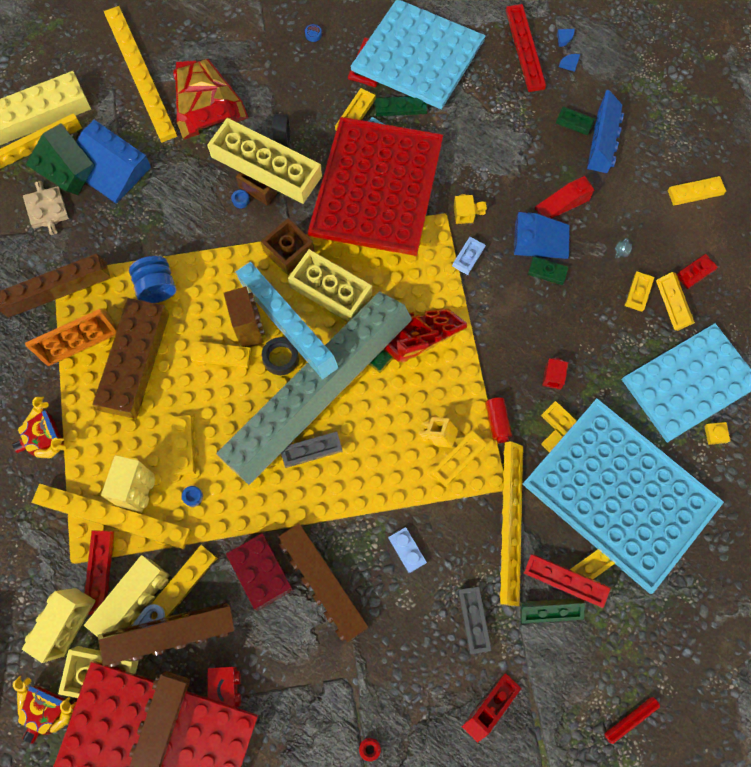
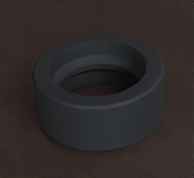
M275 114L272 123L273 141L289 148V116L287 114Z
M273 338L263 347L262 360L267 370L272 374L279 376L287 375L294 371L298 365V350L287 338ZM277 347L288 348L292 354L290 362L284 366L273 365L269 359L273 349Z

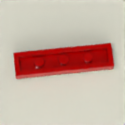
M91 530L85 594L94 599L95 603L88 615H93L108 596L114 531Z
M531 554L524 572L528 576L601 608H604L611 587L535 554Z

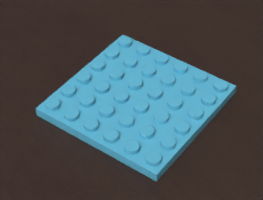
M396 0L352 63L351 71L411 97L421 99L423 102L442 110L484 42L485 35L404 1Z

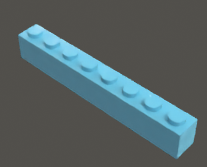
M251 262L235 272L241 285L247 287L248 293H253L257 304L322 379L338 369L334 355Z

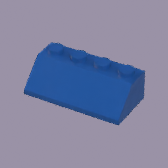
M606 90L597 113L587 165L589 170L608 173L610 167H614L616 156L613 155L617 151L619 144L616 138L620 136L621 127H619V123H622L624 113L621 112L622 104L609 90Z

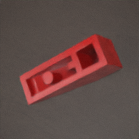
M583 176L568 183L535 206V210L539 215L552 219L590 201L594 188L587 178Z
M505 673L461 727L478 743L489 735L522 688Z

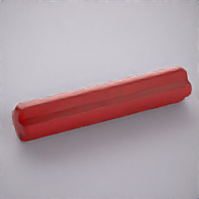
M650 697L604 734L608 742L614 744L659 709V702L654 697Z

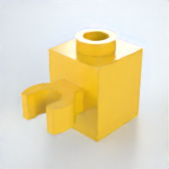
M461 194L455 196L454 213L456 224L473 223L475 214H486V202L474 204L473 195Z
M432 417L430 423H422L423 428L427 429L425 432L418 433L422 439L429 438L435 446L453 447L458 429L450 419Z

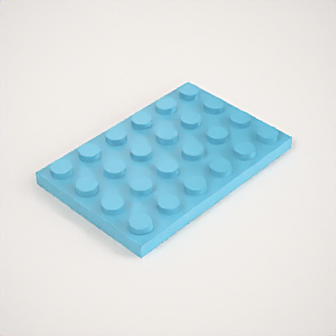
M715 323L622 378V381L668 443L750 393L751 369Z

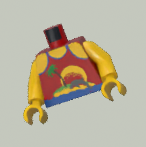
M35 397L33 399L34 407L18 429L22 439L12 443L16 453L27 450L28 453L37 458H53L60 450L66 449L64 438L61 437L52 415L45 410L43 411V408L49 406L47 402H42L44 397Z
M19 676L13 682V687L17 691L18 723L28 727L22 740L34 744L39 733L43 735L56 733L69 724L76 702L73 704L70 701V697L65 699L40 686H30L28 688L31 679L26 678L22 682L21 676Z

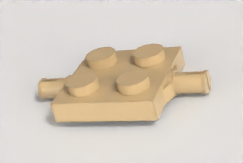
M42 181L35 182L37 191L23 195L31 226L33 229L48 226L50 235L57 234L55 224L69 219L58 186L44 189Z

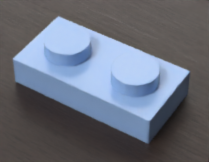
M469 237L452 267L468 275L486 245Z
M406 527L388 537L408 573L427 563Z

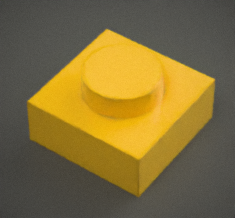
M726 422L706 424L704 426L708 445L730 442Z

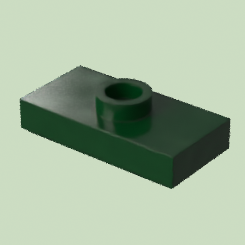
M562 107L556 124L588 136L595 118Z
M533 256L528 275L563 285L568 266Z

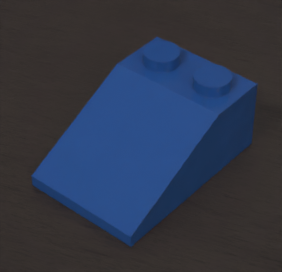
M518 212L515 222L514 255L568 259L569 225L537 213Z

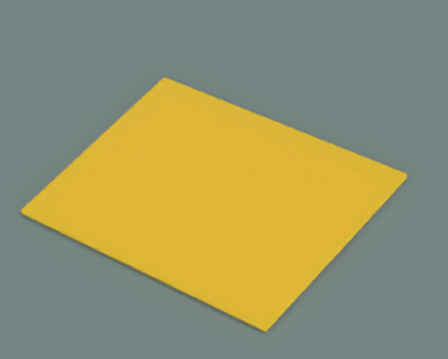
M436 214L426 216L417 256L310 237L306 234L313 241L316 254L372 285V296L369 301L380 291L404 304L408 312H414V316H425V311L450 309L467 323V328L408 361L398 362L392 356L391 362L381 373L368 364L289 444L292 445L337 432L343 452L285 468L280 453L250 485L231 470L216 453L308 362L298 352V365L291 373L279 376L267 370L262 360L263 347L273 338H286V336L257 302L256 305L265 336H262L264 343L250 347L251 355L248 368L192 362L191 355L194 341L240 346L232 327L223 292L243 287L235 272L251 262L324 345L348 321L290 288L288 281L290 274L287 275L263 252L261 242L163 256L169 264L176 292L171 298L155 303L164 305L169 313V317L137 419L100 412L92 405L115 336L59 361L64 445L66 446L64 450L66 492L118 507L101 496L114 456L140 461L155 474V483L153 488L149 490V502L147 507L143 509V512L129 511L190 529L191 532L186 545L290 528L298 523L302 526L502 492L504 488L503 467L497 440H493L485 405L488 399L460 272L452 267L456 254L447 215ZM135 261L107 265L110 279L56 299L57 328L98 309L105 308L117 330L127 299L138 300L134 284L131 280L132 277L129 273V268ZM277 347L269 355L271 363L275 366L286 365L292 357L291 351L286 347ZM191 415L195 474L175 476L173 474L171 417ZM432 417L450 419L458 429L453 447L435 446L429 438L422 439L418 433L427 430L423 428L422 423H430ZM474 431L487 444L486 447L445 487L431 472ZM196 486L202 491L203 500L198 506L190 507L183 502L182 492L185 488ZM68 514L70 561L74 564L88 562L91 530L114 531L112 558L174 547Z

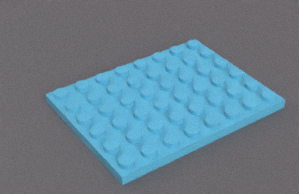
M598 399L590 405L523 483L528 490L604 553L649 594L655 592L724 503Z

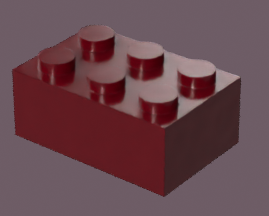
M263 533L226 553L254 610L259 611L293 591L286 574Z

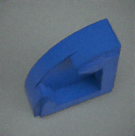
M558 29L559 47L567 45L572 40L575 29Z
M580 54L565 56L560 61L559 67L575 72Z

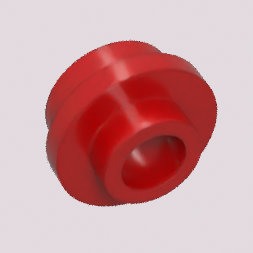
M366 738L361 742L359 753L365 761H374L380 755L381 747L376 739ZM368 745L374 747V752L371 754L366 752Z

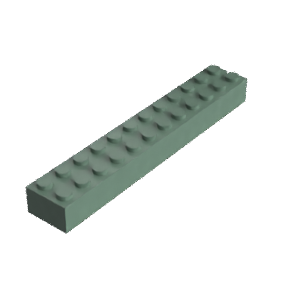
M379 291L325 345L334 355L338 369L322 379L310 364L307 363L216 454L231 470L250 485L412 320L405 305Z

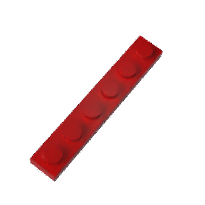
M523 4L507 6L506 14L528 92L545 90V80Z

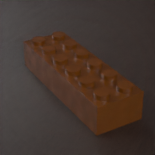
M127 299L92 404L100 412L137 419L169 317V313L164 305Z

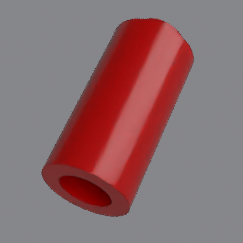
M504 398L487 400L485 405L492 438L497 440V443L508 442L509 438L512 437Z

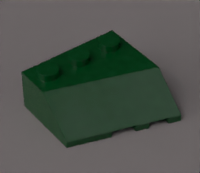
M62 123L41 135L26 163L28 167L75 195L80 193L94 167V163L84 150L75 142L76 140L68 133Z

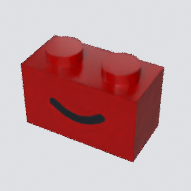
M237 667L208 668V699L236 708L241 707V694H237V684L241 682L240 671H237Z

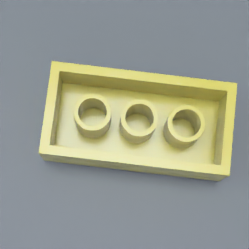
M310 249L288 277L290 288L348 322L367 304L372 296V285Z
M141 555L84 626L97 637L98 634L129 627L139 617L142 609L153 602L155 593L166 586L168 583L167 578L170 574L152 560Z

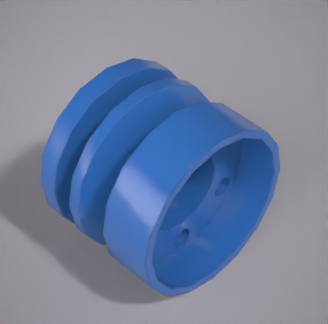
M148 256L135 261L130 266L129 273L132 277L131 280L134 284L138 300L159 303L171 298L175 294L176 286L171 276L169 264L165 258L161 256Z

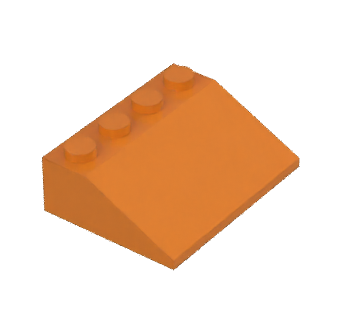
M102 308L26 342L25 345L42 362L50 366L115 336L117 330L105 308Z

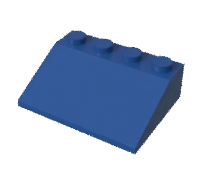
M93 120L81 132L76 142L94 163L86 183L115 204L151 168L146 155L96 120Z

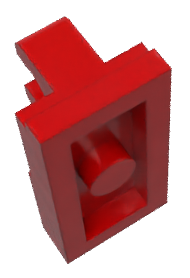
M705 254L677 274V278L689 289L713 273L718 267Z

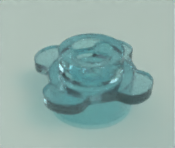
M628 238L617 244L615 249L617 252L616 258L620 256L627 257L631 252L632 244L629 243Z

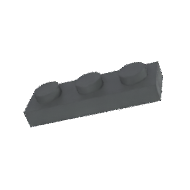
M333 432L288 445L281 452L285 468L343 451L338 433Z
M474 587L458 590L469 653L476 654L491 651L480 588Z

